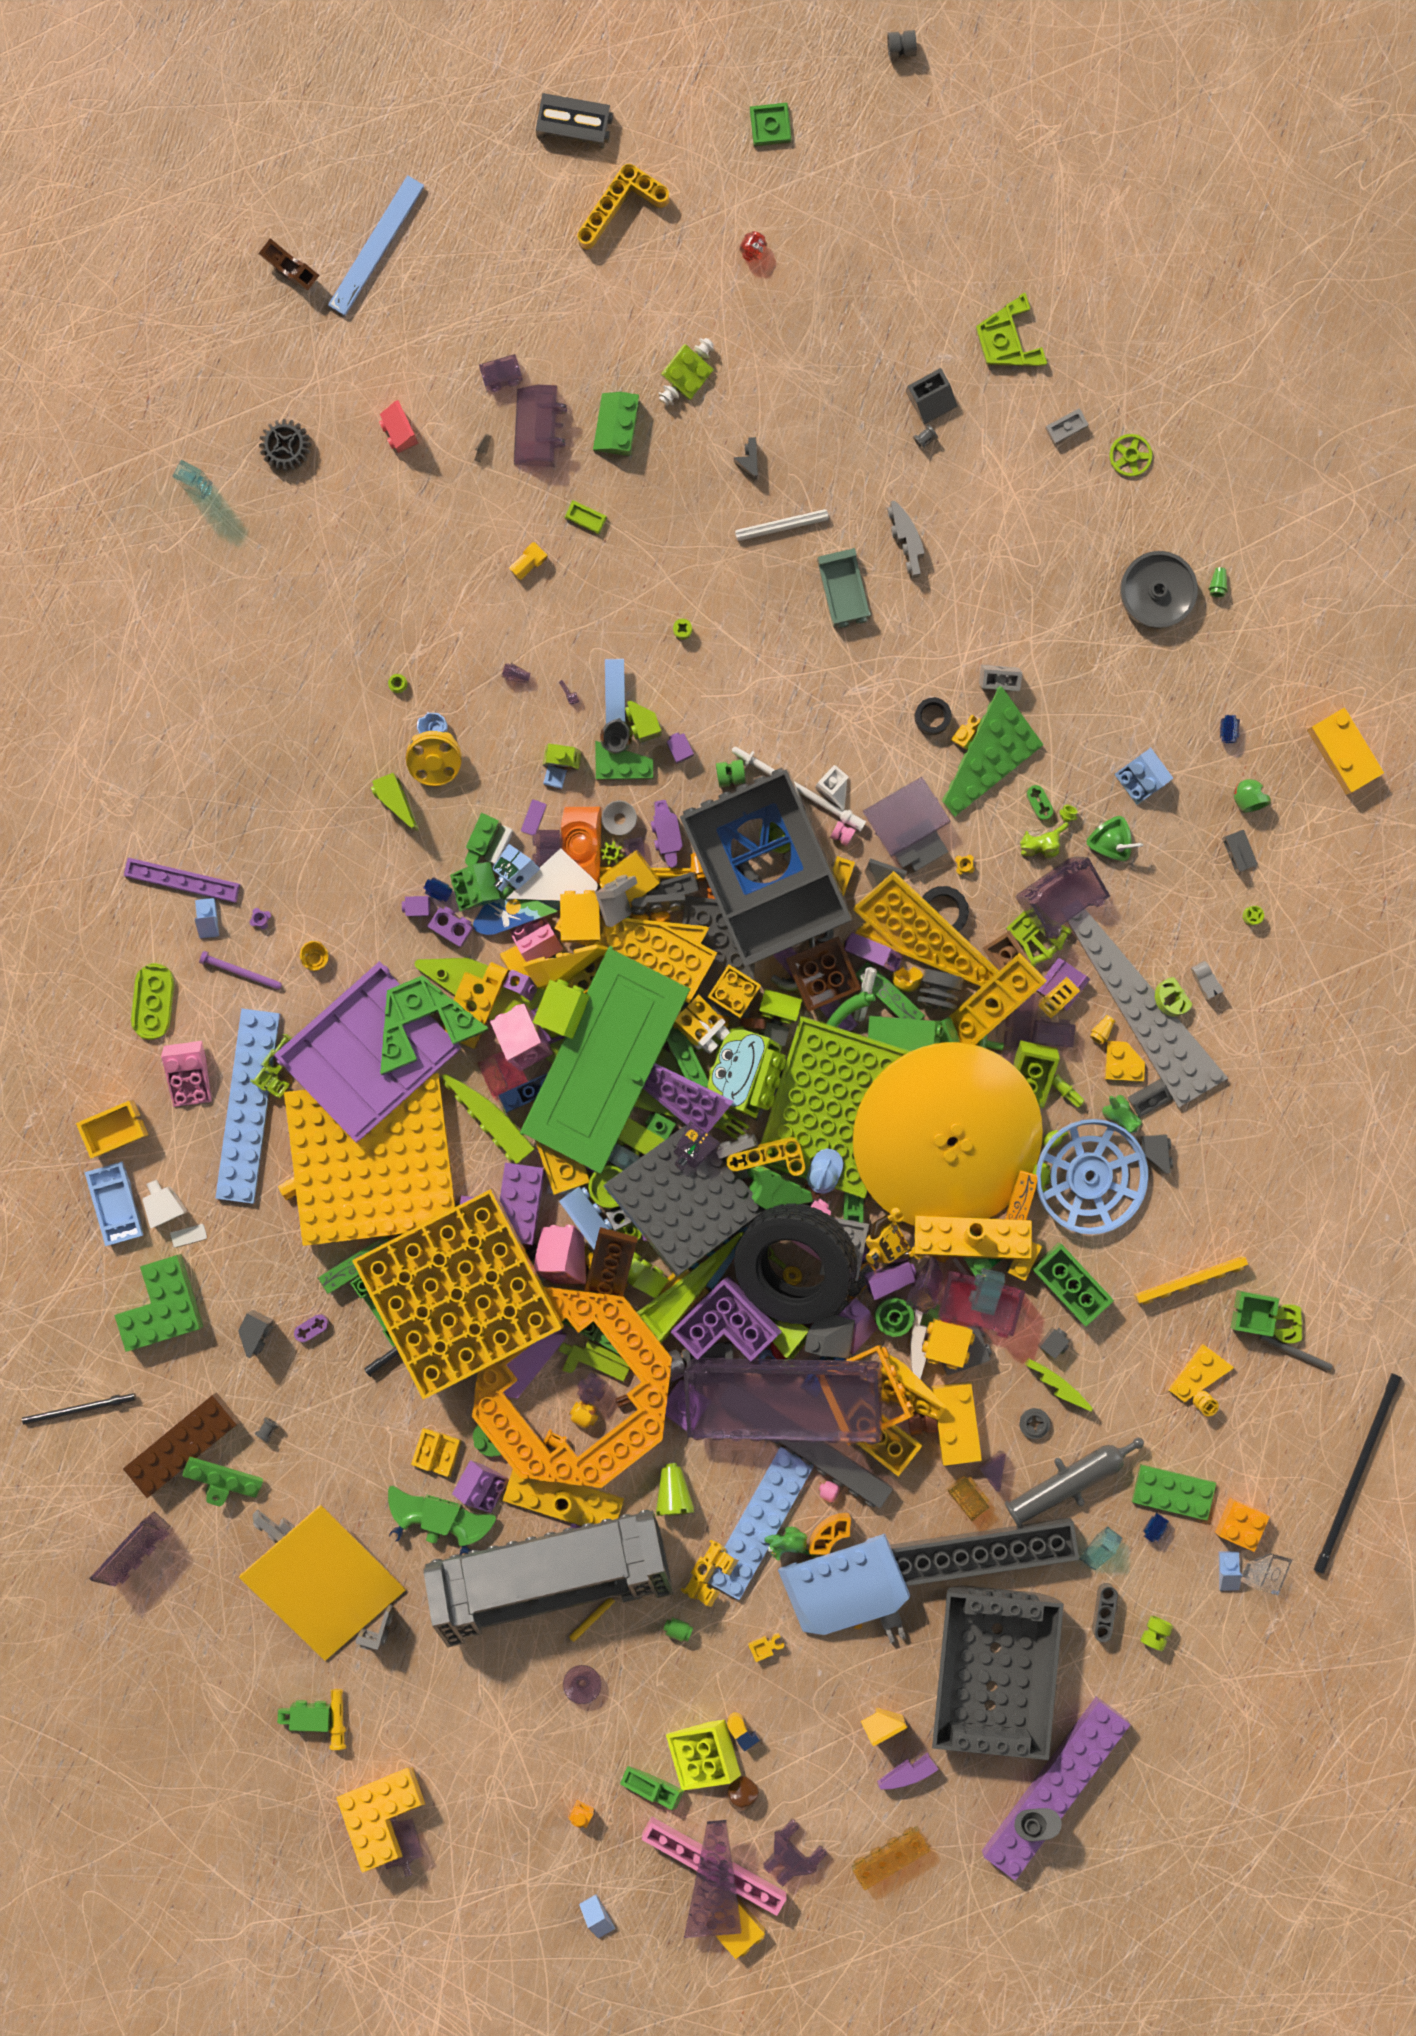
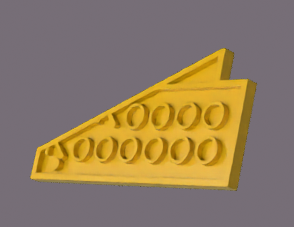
M894 871L854 906L853 910L866 921L855 931L857 935L887 946L896 952L947 973L962 977L964 980L981 987L999 971Z
M601 915L600 942H578L585 947L596 944L607 947L612 946L613 950L691 988L685 1000L688 1004H690L717 955V952L701 944L709 930L707 926L625 918L613 927H607ZM560 917V919H559L557 925H556L555 928H554L555 930H557V931L560 932V933H561V917Z

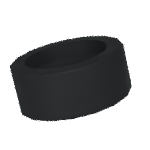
M936 697L927 698L918 705L915 711V723L923 733L937 735L943 732L950 724V707L942 699ZM929 705L939 706L944 713V720L937 727H929L922 720V712Z

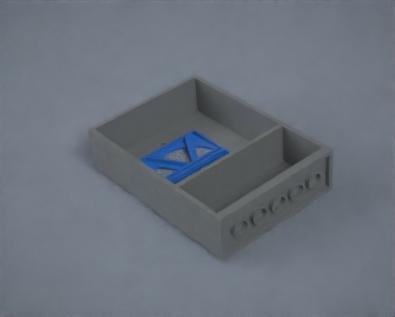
M779 768L771 772L772 776L768 778L766 776L754 779V784L738 786L736 792L731 793L728 791L720 794L718 800L713 801L710 799L702 802L700 808L691 807L684 810V815L680 816L744 966L751 965L854 920L790 771L787 769ZM762 819L760 847L739 833L737 829L749 820ZM770 822H774L786 835L768 843ZM732 839H736L751 851L732 858ZM790 843V864L785 873L775 881L757 883L744 877L736 868L737 865Z

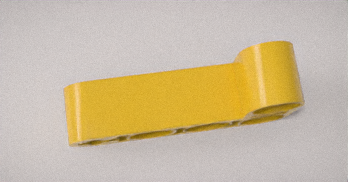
M793 1137L756 1145L731 1154L726 1158L727 1166L732 1171H740L786 1159L788 1170L792 1175L799 1176L805 1170L799 1141ZM795 1143L797 1148L795 1151L790 1152L786 1149L787 1145ZM772 1147L778 1149V1153L775 1156H770L767 1153ZM752 1152L759 1154V1158L755 1161L749 1159V1154ZM743 1154H745V1159L747 1163H744V1160H740L743 1159ZM733 1157L739 1160L737 1165H734L732 1162ZM795 1161L801 1163V1167L798 1170L791 1168V1164Z

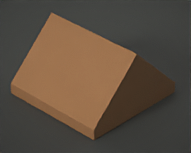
M1010 930L983 947V950L999 971L1018 953L1031 963Z

